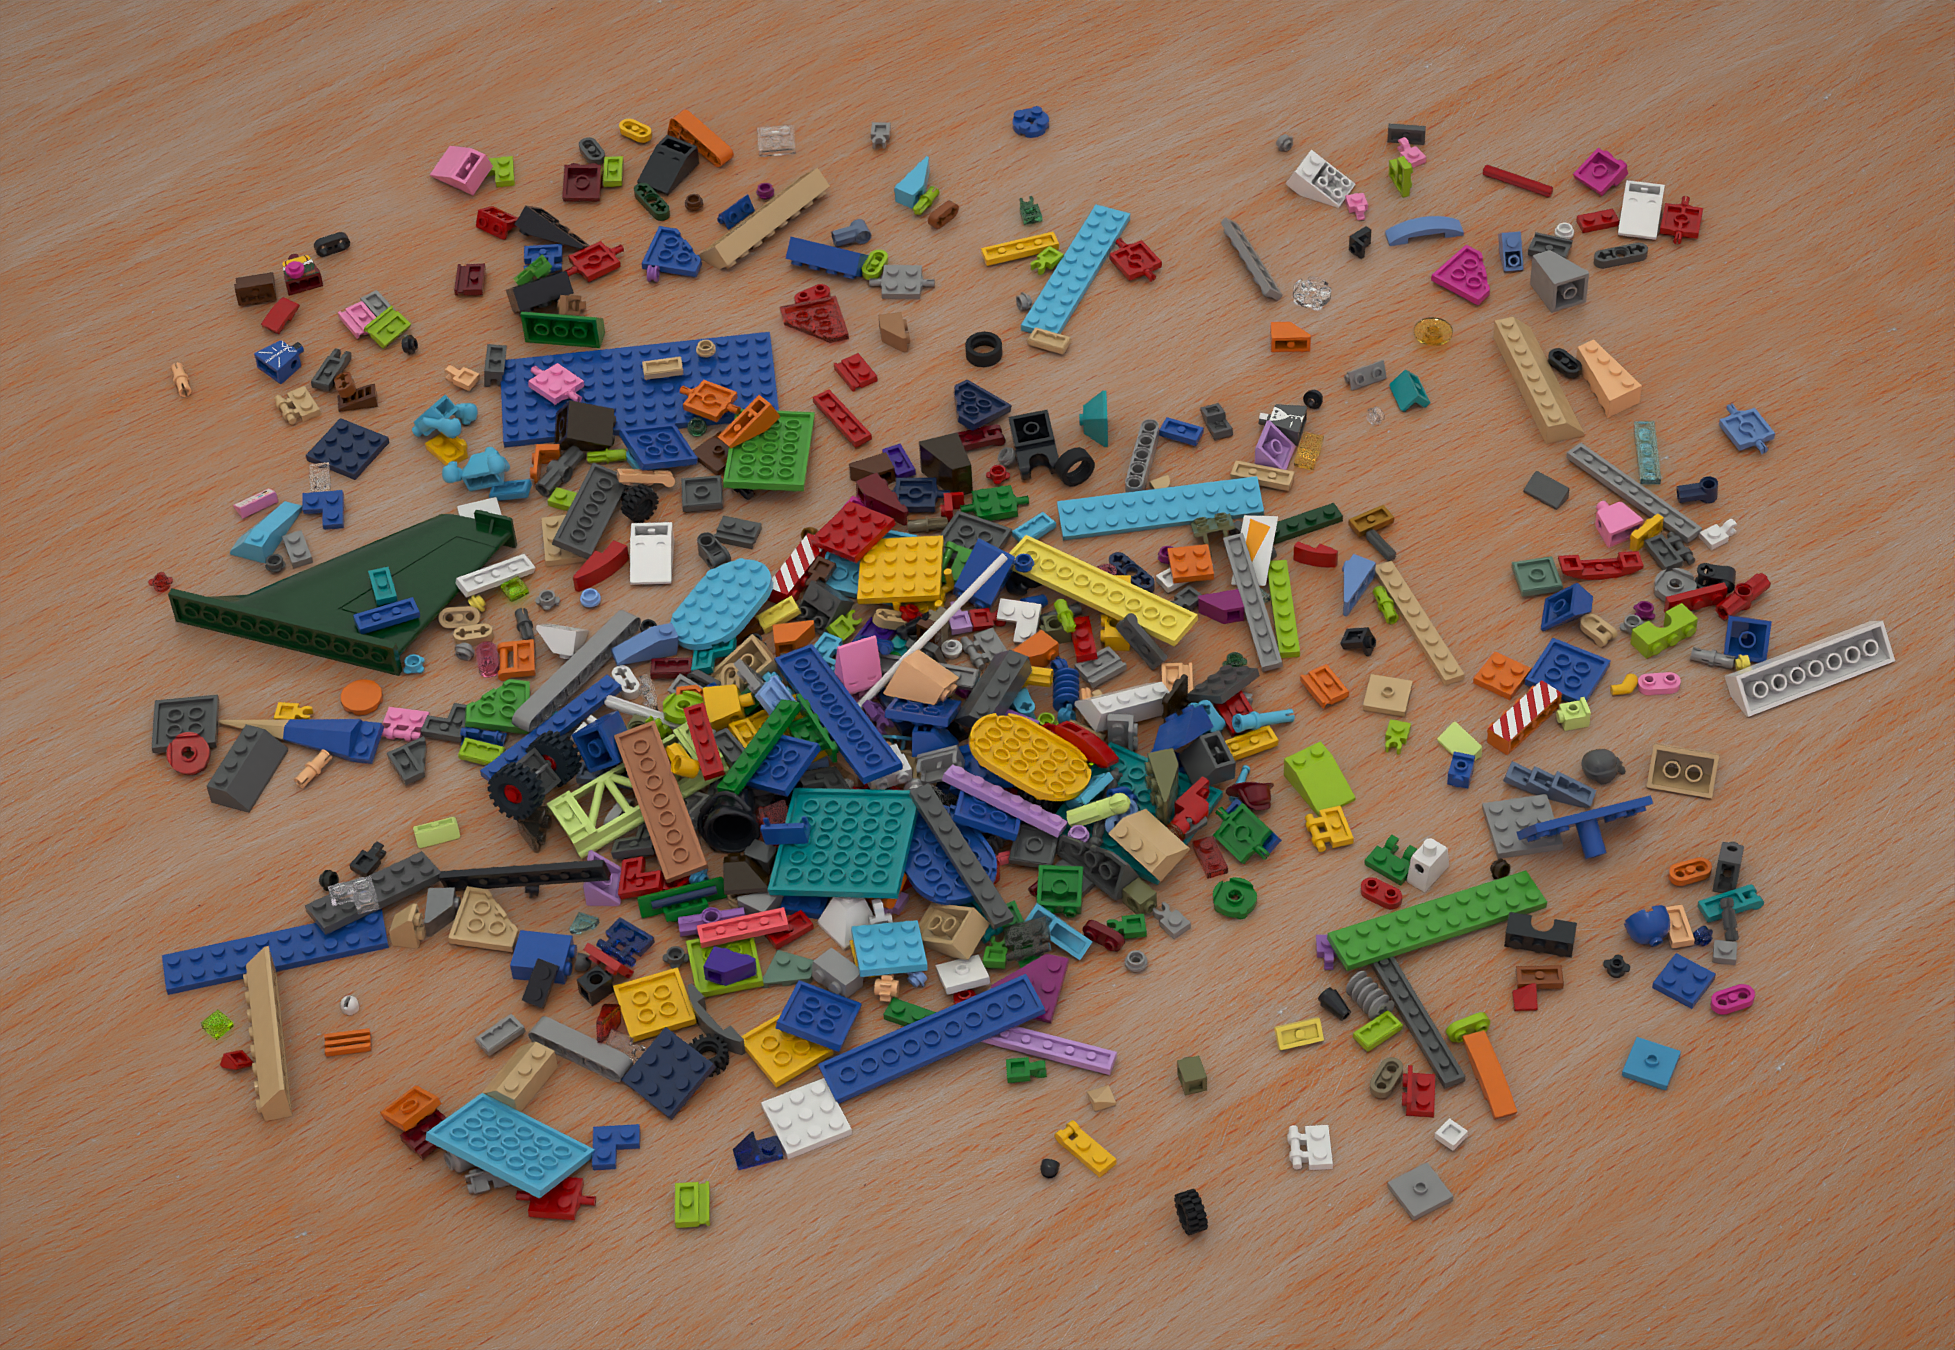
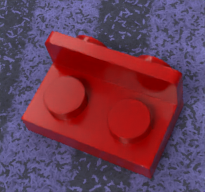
M494 206L478 210L476 228L504 240L507 239L508 230L517 227L514 224L518 217Z
M1408 1065V1073H1403L1402 1087H1407V1093L1402 1092V1106H1406V1116L1434 1118L1435 1074L1413 1073V1065Z

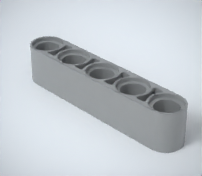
M1147 419L1141 423L1125 479V493L1146 489L1159 442V424L1156 420Z
M542 1016L528 1033L532 1042H538L554 1050L555 1054L614 1082H620L633 1065V1061L625 1053L546 1016Z

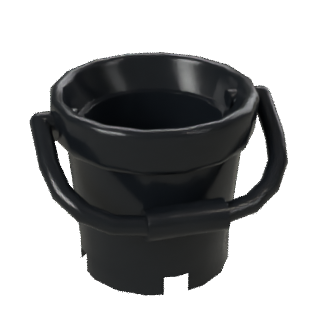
M749 786L748 790L743 788L739 795L730 791L718 792L717 790V792H713L700 808L697 827L704 841L714 851L741 853L755 839L759 840L760 822L756 817L755 794ZM710 811L703 828V817Z

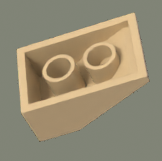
M752 634L716 666L713 673L708 675L721 682L723 667L729 663H735L739 658L761 676L765 675L768 671L771 673L775 671L779 675L781 672L774 661L775 657L767 646ZM747 681L744 682V690L749 685Z
M931 903L919 922L923 946L953 958L969 960L980 939L985 935V931L990 923L975 908Z

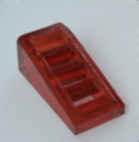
M619 1004L602 1005L596 1022L598 1043H603L621 1025V1006Z

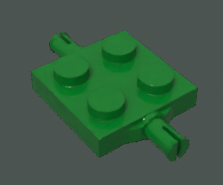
M1011 485L971 491L972 504L960 505V510L964 513L973 512L977 517L988 521L1018 517L1017 505L1029 504L1028 495L1016 497L1013 494Z
M1243 803L1230 814L1223 807H1219L1218 809L1221 812L1216 810L1215 813L1223 821L1213 836L1242 864H1245L1255 853L1263 860H1266L1267 857L1265 855L1269 857L1270 853L1262 845L1273 831Z

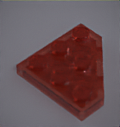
M836 296L780 307V314L785 326L829 343L849 339V333Z

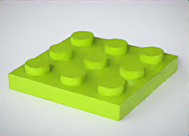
M754 937L715 945L716 947L727 948L736 953L750 955L756 959V975L727 986L705 980L703 966L714 946L701 948L699 938L686 941L694 984L704 997L764 986Z

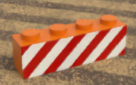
M1541 680L1536 686H1532L1524 697L1518 698L1513 707L1505 710L1496 722H1492L1487 729V743L1508 756L1559 709L1562 693Z

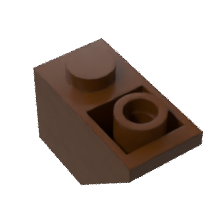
M886 452L849 463V475L852 481L856 482L877 472L888 484L896 482L895 468Z

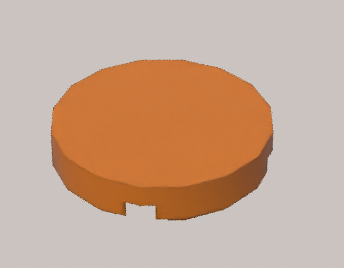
M367 679L349 683L340 694L344 710L348 713L349 711L353 712L354 715L372 713L378 708L380 702L382 703L383 693L379 684Z

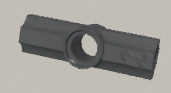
M573 445L558 460L553 459L550 461L546 473L535 484L536 490L542 496L547 497L551 495L562 482L567 483L571 479L573 469L584 458V454L579 447Z

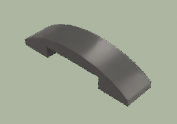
M692 983L689 984V999L700 1029L706 1036L707 1033H711V1037L714 1034L718 1035L719 1039L722 1037L724 1043H727L728 1051L739 1055L745 1054L744 1039L731 1025L723 1030L706 1012L705 997Z

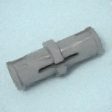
M1693 647L1690 660L1703 662L1711 667L1715 665L1732 670L1735 656L1721 654L1713 649L1709 651Z

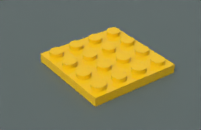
M943 535L882 538L860 559L857 591L858 604L941 600Z

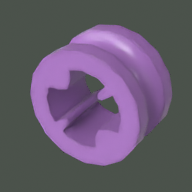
M648 265L647 281L651 282L654 280V282H658L660 276L659 266L652 267V265Z

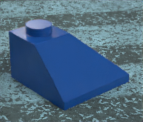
M1575 583L1545 598L1541 630L1546 631L1589 614L1592 610L1593 596L1581 585Z
M1728 615L1724 654L1735 656V659H1738L1740 654L1742 656L1748 655L1751 662L1760 663L1766 661L1772 621Z

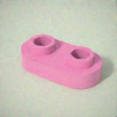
M1672 672L1643 674L1638 679L1637 688L1644 695L1673 694L1680 689L1681 679Z

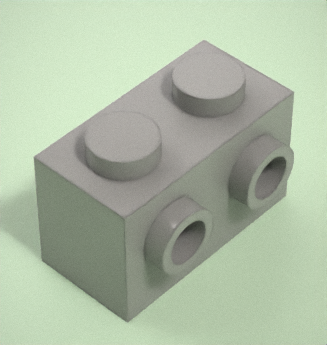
M832 947L813 961L812 977L815 981L827 987L832 993L848 998L863 987L864 977H860L858 967Z

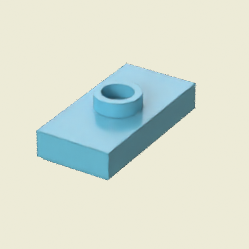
M1041 512L1013 530L1012 536L1018 542L1025 535L1037 540L1056 528V522L1044 512Z

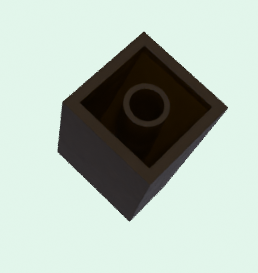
M569 400L556 412L554 444H560L561 450H567L574 445L579 447L581 451H606V448L609 449L615 442L613 428L616 424V416H614V409Z
M958 433L919 441L921 472L928 478H936L937 485L943 490H950V493L963 492L964 495L971 494V491H973L972 467Z

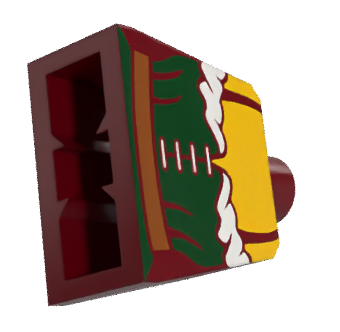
M291 254L288 260L282 263L288 296L323 286L320 270L308 255L299 257L298 254ZM293 261L303 263L305 268L303 276L297 279L290 278L285 271V267Z

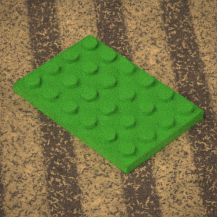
M741 409L738 415L735 414L734 420L741 414V412L744 409ZM777 411L781 417L767 431L733 448L729 447L723 488L804 491L815 412Z

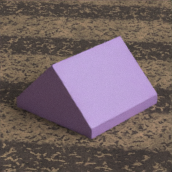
M1270 420L1266 421L1256 445L1255 464L1286 470L1296 445Z
M590 850L587 861L604 860L611 872V876L608 881L584 882L583 888L587 906H619L621 899L618 895L621 867Z

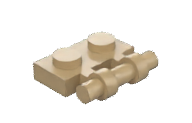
M305 386L288 392V399L282 398L281 395H277L274 398L278 410L283 412L282 416L290 424H295L296 419L299 417L304 422L321 415L319 407Z

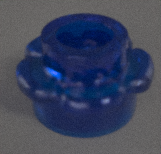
M1706 926L1698 928L1693 933L1694 944H1701V946L1709 944L1713 939V930L1708 929Z

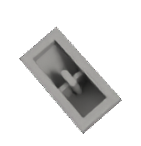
M758 892L737 897L738 908L744 907L745 915L777 909L781 907L782 895H769V892Z

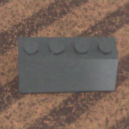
M1012 650L995 654L956 715L954 722L972 729L975 722L983 716L996 713L997 716L1005 715L1032 672L1029 657Z
M246 724L207 785L211 803L250 813L287 754L288 748L267 730Z

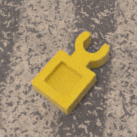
M278 702L274 720L311 719L310 715L307 714L312 715L314 711L311 706L300 708L299 703Z

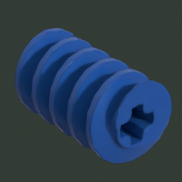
M1057 668L1053 671V708L1059 712L1060 708H1066L1067 704H1071L1073 710L1076 707L1075 701L1079 700V672L1074 668Z

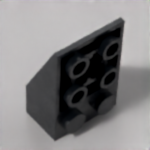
M666 135L656 145L637 183H647L655 191L668 196L699 164L697 146Z

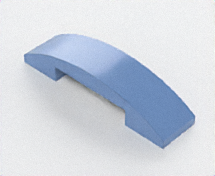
M1427 216L1407 220L1385 231L1389 246L1408 244V238L1439 233H1443L1445 238L1464 236L1460 221L1444 216Z

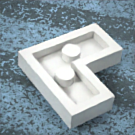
M1000 598L997 620L1017 623L1013 642L1021 644L1037 633L1042 605Z

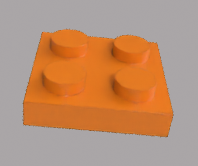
M1208 544L1167 548L1173 584L1214 579V570Z
M1494 651L1475 675L1473 684L1511 700L1524 684L1532 668Z
M415 1085L380 1113L384 1120L406 1132L414 1128L425 1116L431 1115L442 1103L437 1096Z

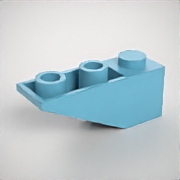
M928 156L919 162L900 183L896 184L894 187L895 202L913 209L919 201V197L926 193L930 173Z

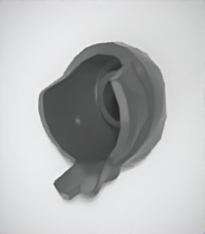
M1607 749L1591 750L1583 756L1581 761L1584 774L1601 785L1611 782L1617 775V771L1621 774L1626 772L1625 767L1622 766L1623 762L1612 751Z

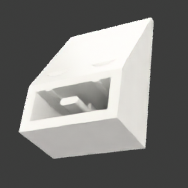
M1313 150L1307 154L1285 183L1300 196L1337 208L1345 200V195H1348L1355 186L1354 182Z
M1626 181L1618 235L1656 240L1665 185Z
M672 522L631 524L630 585L671 584L675 540Z

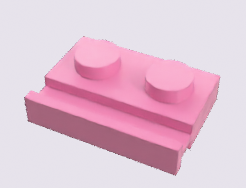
M363 301L346 308V311L342 313L341 311L338 312L340 320L357 339L359 335L369 334L364 331V327L376 318Z

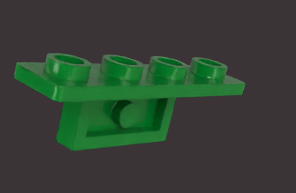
M797 694L796 699L802 707L800 713L803 718L793 721L787 728V731L791 737L818 743L821 748L820 752L825 750L832 763L837 762L839 749L836 742L830 740L826 727L821 726L817 713L813 714L809 701L807 699L804 700L801 694Z
M717 877L640 896L637 898L642 918L664 914L666 922H678V917L701 914L703 910L709 908L708 902L726 898L727 895H724L723 877ZM716 886L717 894L655 910L652 909L651 901Z

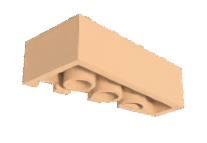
M1594 339L1578 346L1576 359L1582 364L1581 374L1589 382L1591 391L1598 397V403L1605 409L1607 418L1640 403L1642 385Z

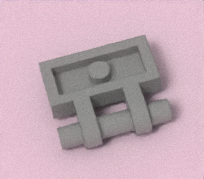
M993 628L974 634V641L969 640L967 636L962 637L960 640L964 652L969 654L971 663L979 670H983L986 667L985 663H990L995 654L1007 651Z

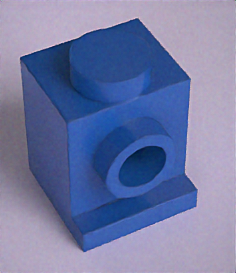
M1454 751L1448 771L1447 785L1469 788L1474 771V755Z

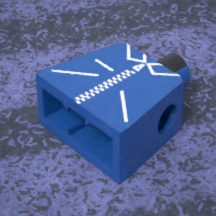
M278 341L254 353L257 368L281 385L301 367L299 355L304 352V348L299 342L290 347L284 341Z

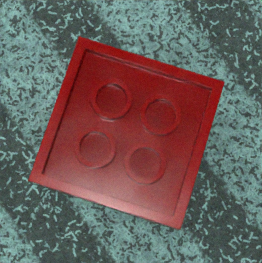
M849 501L810 540L813 546L857 563L896 523L894 518Z

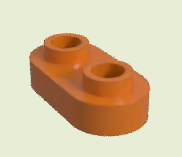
M1702 857L1676 863L1669 869V881L1676 886H1685L1705 880L1711 875L1712 864L1708 859Z

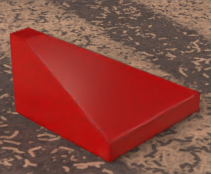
M1536 983L1512 991L1515 1011L1538 1010Z
M243 1050L224 1053L220 1066L237 1070L252 1067L254 1062Z

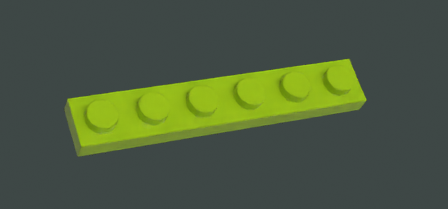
M1287 560L1270 561L1267 577L1277 647L1281 658L1300 657Z

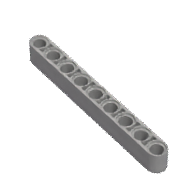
M619 610L516 710L512 718V724L530 733L549 719L613 656L611 653L612 648L630 639L638 631L641 619L624 610Z

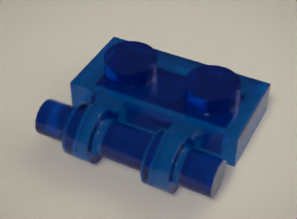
M619 917L606 931V936L609 939L607 941L599 939L596 946L602 949L604 953L617 958V961L623 965L627 964L633 967L636 959L631 957V955L635 953L641 957L655 943V940L650 934ZM620 944L625 948L621 951L616 946Z

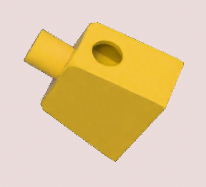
M735 684L703 688L707 715L711 728L716 730V732L728 727L729 723L745 719L744 707L755 705L753 693L750 692L742 695Z

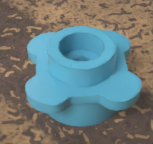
M416 654L407 656L404 660V673H422L424 671V658Z

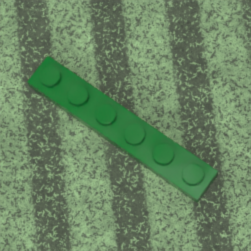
M781 699L718 784V792L730 791L739 795L802 709L800 702Z

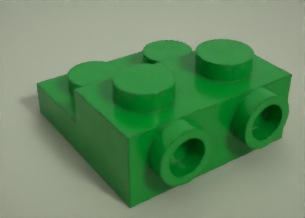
M1039 865L1037 903L1053 914L1063 913L1068 918H1074L1077 914H1081L1083 866Z

